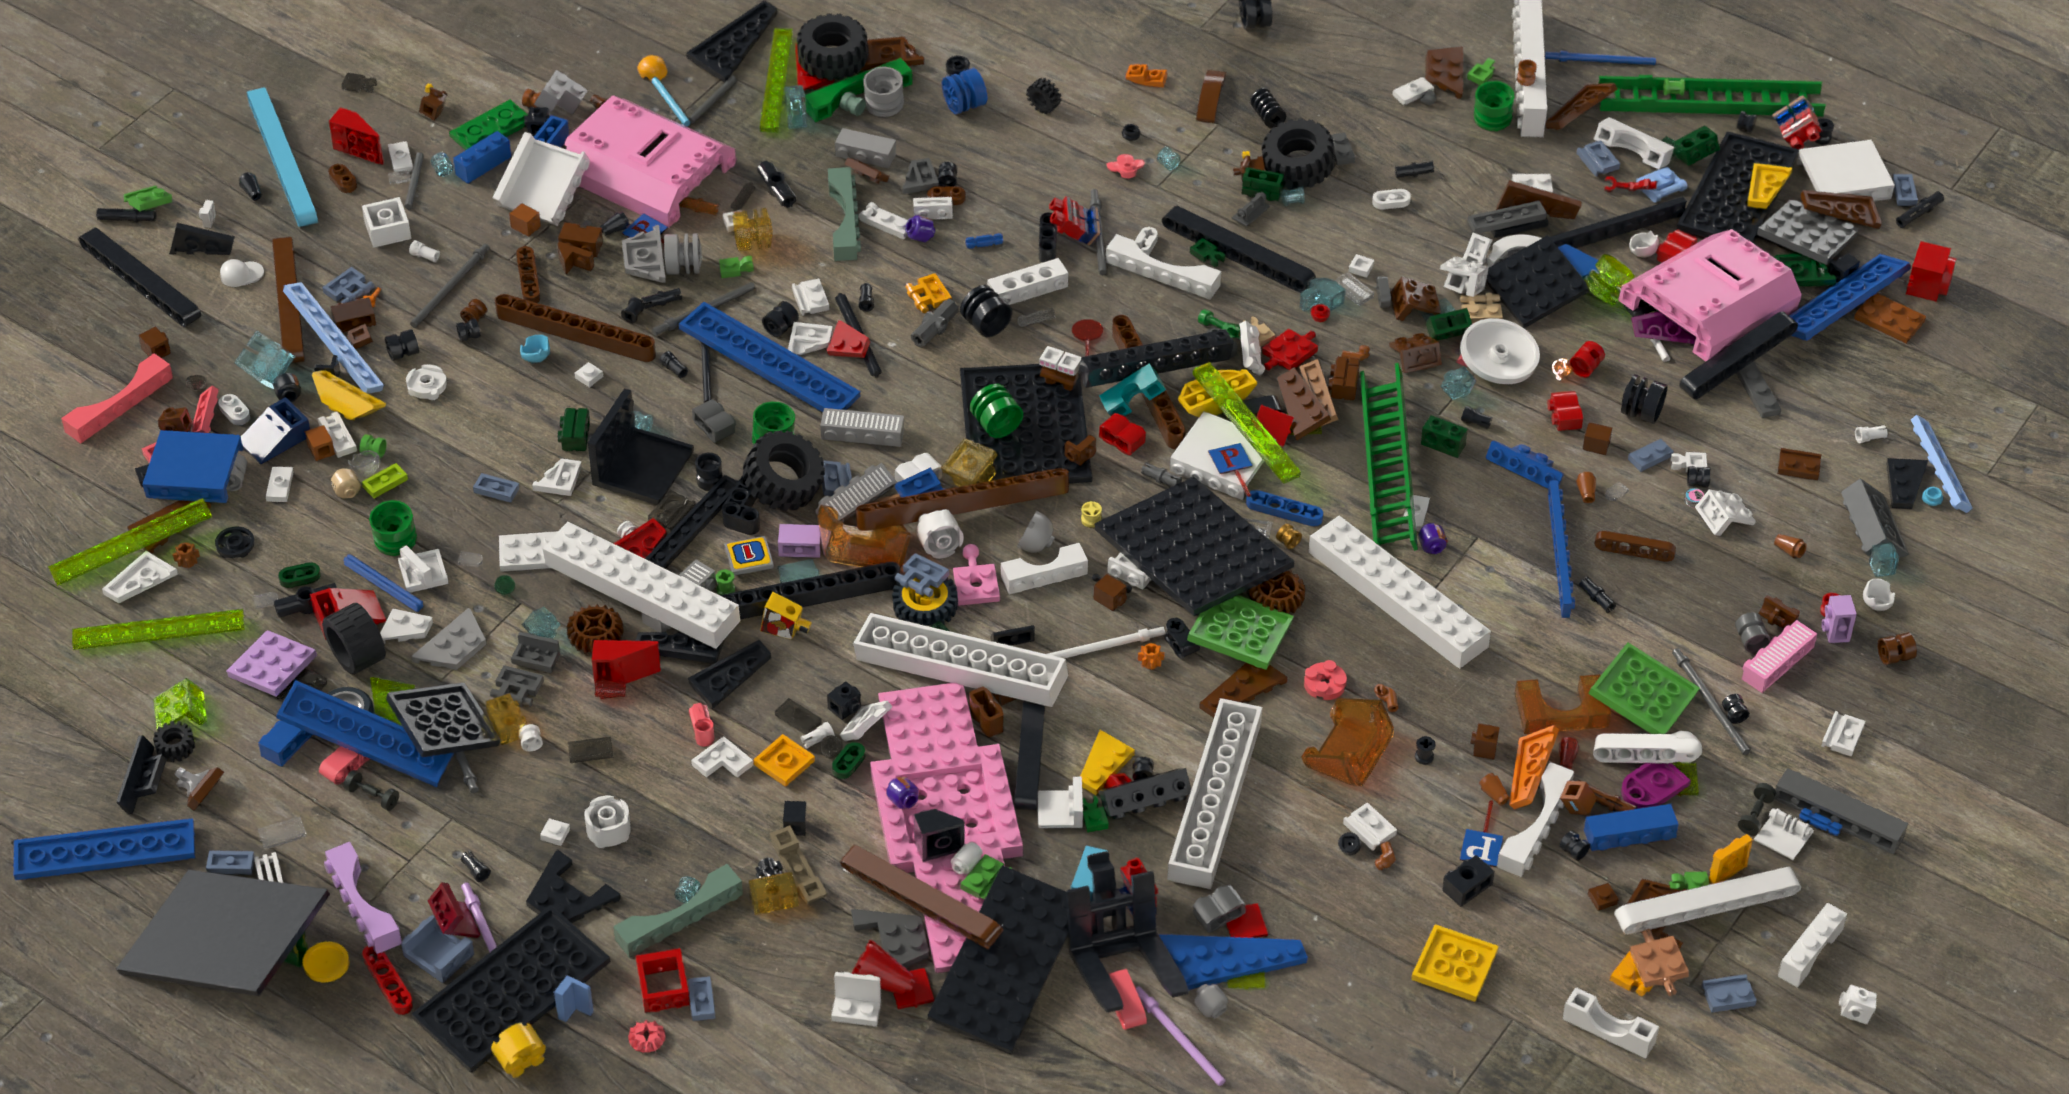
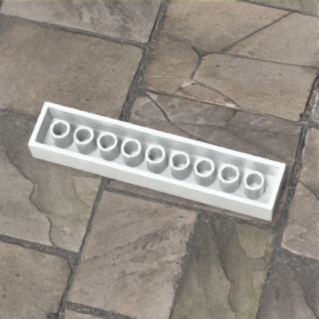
M1514 0V5H1517L1513 8L1512 18L1516 19L1513 20V31H1516L1514 32L1513 42L1517 43L1514 44V55H1517L1515 56L1514 66L1518 67L1519 62L1526 59L1532 60L1537 64L1534 84L1523 86L1516 80L1515 90L1519 91L1516 94V104H1519L1517 105V116H1520L1517 119V129H1520L1521 136L1543 137L1547 113L1542 0ZM1518 68L1515 69V79H1517V73L1519 72Z
M1337 516L1310 536L1309 553L1459 669L1489 647L1491 630L1341 516Z
M567 522L543 548L545 565L654 619L656 618L662 623L715 649L740 622L738 604L570 522Z
M873 613L869 614L853 643L858 661L941 681L957 683L975 689L983 686L991 693L1050 707L1053 706L1068 677L1066 659Z
M1220 698L1168 863V880L1211 889L1261 726L1262 707Z

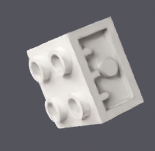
M1453 257L1443 263L1440 267L1441 270L1469 276L1465 283L1467 296L1474 297L1485 289L1489 267L1483 266V263L1478 261L1466 262L1461 257Z
M1709 489L1695 506L1716 536H1721L1731 522L1748 525L1756 523L1752 517V512L1742 503V498L1735 493L1731 494Z
M1073 777V786H1069V791H1038L1039 828H1082V777Z
M835 972V1001L831 1015L832 1021L877 1026L881 1009L880 977L857 975L849 972Z

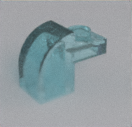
M1313 279L1310 281L1309 289L1304 290L1300 294L1299 308L1305 312L1317 304H1322L1332 311L1344 304L1345 289L1332 279Z

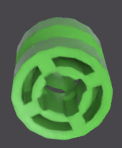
M365 434L360 442V453L364 455L373 454L374 457L382 458L386 451L387 441L384 438L378 437L375 439L373 436Z

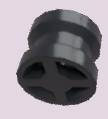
M1742 111L1736 129H1746L1747 132L1752 133L1757 115H1748Z
M1148 757L1134 759L1132 764L1134 770L1132 778L1134 781L1154 775V762Z

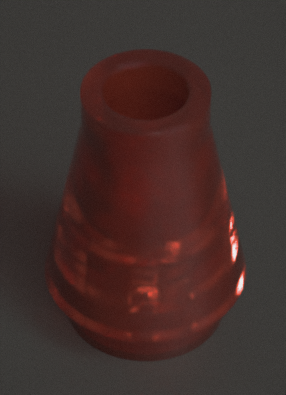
M602 678L601 680H596L595 697H600V700L625 697L626 684Z
M1564 737L1558 744L1559 766L1572 770L1573 763L1580 749L1579 742L1575 738Z

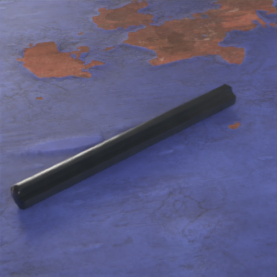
M838 293L835 301L846 324L864 334L846 295ZM869 345L863 360L870 375L876 378L879 377L882 371Z

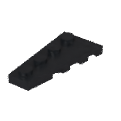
M639 632L635 641H658L659 655L663 657L715 664L725 639L716 649L683 632H678L674 635H668L666 632Z
M757 640L690 676L688 682L707 705L714 709L771 659V652L760 640Z

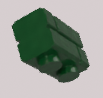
M1246 167L1242 179V195L1254 198L1257 193L1262 192L1266 195L1268 201L1279 202L1283 191L1284 174Z
M566 408L564 416H560V428H562V431L558 430V443H561L563 451L586 450L590 427L588 408Z

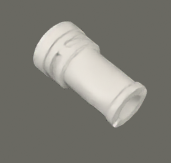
M417 240L412 242L409 249L410 255L423 257L432 262H437L440 256V251L429 248Z
M1886 426L1857 427L1855 430L1857 442L1864 443L1872 439L1886 438Z
M825 722L818 726L816 730L801 736V741L806 743L804 747L808 749L822 740L826 741L833 738L835 735L830 724Z

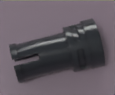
M868 283L860 286L858 307L864 312H869L874 308L872 286Z
M666 351L660 357V364L673 371L679 378L687 375L688 368L682 365L671 351Z
M1466 406L1462 413L1461 421L1470 424L1474 423L1488 429L1491 425L1492 417L1476 412L1475 409Z
M468 851V854L465 852L461 856V862L467 866L477 882H483L488 879L491 870L483 862H480L472 851Z

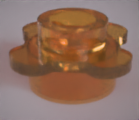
M1562 358L1553 363L1551 370L1556 374V379L1561 381L1564 376L1572 373L1573 368L1569 366L1567 358Z

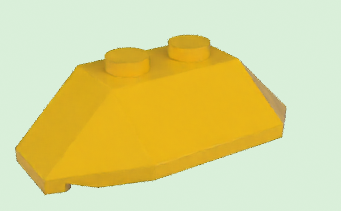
M326 370L312 373L321 402L329 406L330 410L344 414V417L347 419L355 420L356 418L365 417L386 406L385 402L365 393L358 387L334 376Z
M1217 370L1186 383L1179 395L1178 401L1189 414L1200 417L1203 412L1216 416L1223 413L1222 409L1227 403L1245 400L1257 386V381L1248 370Z

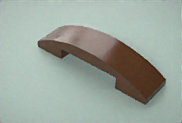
M1207 70L1201 89L1196 121L1215 122L1226 72Z

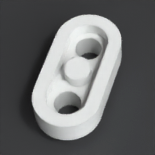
M1404 189L1378 191L1373 195L1372 204L1380 210L1402 208L1410 204L1411 195Z
M226 394L219 399L220 411L232 424L244 425L250 420L249 409L237 396Z

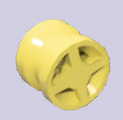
M1092 501L1083 504L1081 522L1084 526L1093 528L1095 523L1102 520V507L1099 503Z

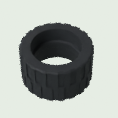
M352 603L323 619V631L329 647L338 662L348 673L355 675L385 658L386 648L382 636L372 617L363 606L358 603Z

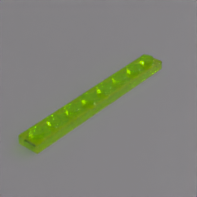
M774 28L759 126L760 132L779 133L793 29Z
M1208 362L1194 368L1192 375L1280 481L1285 484L1299 478L1301 475L1300 469L1214 366Z
M202 498L50 565L48 568L56 585L59 586L211 518L212 515Z
M243 609L75 628L72 629L73 650L241 631L245 630Z

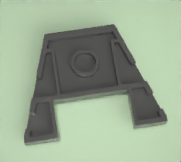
M851 909L854 930L877 927L882 948L905 968L929 957L921 916Z

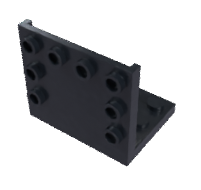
M624 388L588 441L592 485L659 506L694 452V445L636 428L632 391Z

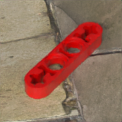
M367 945L362 952L365 965L393 1011L399 1015L408 1014L413 1009L410 993L385 952L376 954L373 946L368 947ZM370 954H374L375 956L377 955L378 961L375 962L374 958ZM380 968H387L389 970L384 975L377 974ZM390 984L398 985L396 990L389 991L386 989ZM399 996H400L402 1002H403V1003H406L405 1005H402L401 1003H398V997H399Z

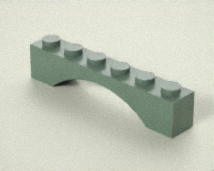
M851 167L828 168L829 196L839 203L845 213L842 224L833 233L834 261L857 260V252H861L860 240H856L860 239L859 227H855L859 225L858 214H854V212H858L857 201H853V199H857L856 188H852V186H855V175H851Z
M726 864L709 873L699 892L682 906L658 915L631 916L613 926L615 941L628 957L639 954L647 947L661 942L673 933L679 932L685 926L699 921L703 916L712 911H717L721 906L730 901L737 900L743 895L742 881L731 867Z

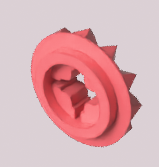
M645 1020L643 1023L637 1022L635 1027L630 1028L628 1039L632 1048L639 1052L648 1053L659 1049L663 1045L665 1032L663 1026L658 1025L656 1021L648 1022ZM646 1031L650 1034L648 1041L644 1038V1032Z

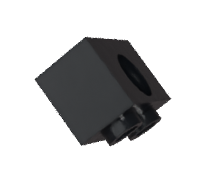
M1475 855L1471 859L1464 860L1454 871L1451 870L1445 874L1442 891L1462 907L1493 885L1495 871Z

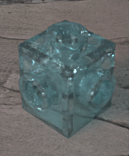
M1464 366L1454 371H1448L1444 375L1441 388L1452 400L1470 394L1477 380Z
M545 606L534 610L522 623V626L528 633L552 639L556 636V630L561 625Z

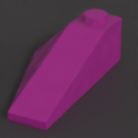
M1660 311L1631 318L1635 337L1695 344V335Z

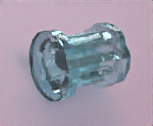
M1302 187L1289 191L1286 189L1282 190L1281 195L1284 206H1289L1291 203L1299 202L1303 204L1305 202Z

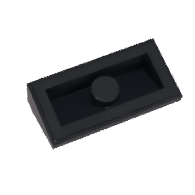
M1031 625L994 632L990 639L992 642L1009 646L1035 641V627Z

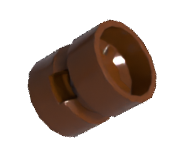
M1909 632L1898 634L1895 638L1889 636L1878 640L1879 657L1885 665L1898 663L1899 660L1915 659L1917 656L1916 642Z

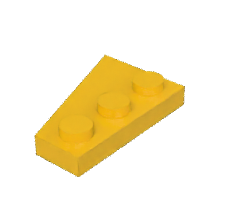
M1754 163L1747 206L1767 209L1791 175L1792 168Z
M1099 730L1080 775L1082 777V787L1097 795L1099 790L1104 788L1109 775L1117 774L1135 755V749Z

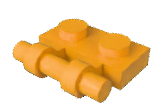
M936 273L918 278V285L913 286L912 283H908L905 286L908 296L915 301L916 308L924 314L929 311L927 305L931 304L936 309L945 300H952L951 295Z
M1630 951L1610 976V981L1628 991L1633 986L1638 987L1636 993L1639 996H1644L1646 992H1650L1653 986L1644 987Z

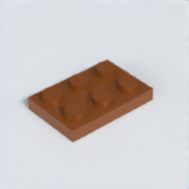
M1876 293L1868 298L1855 313L1854 319L1907 344L1923 325L1926 316Z

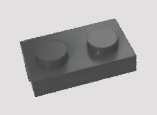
M519 632V643L511 657V663L552 673L561 655L559 641L531 633Z

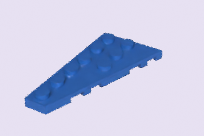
M1158 934L1184 976L1189 990L1200 988L1204 984L1209 986L1305 964L1308 960L1301 940Z

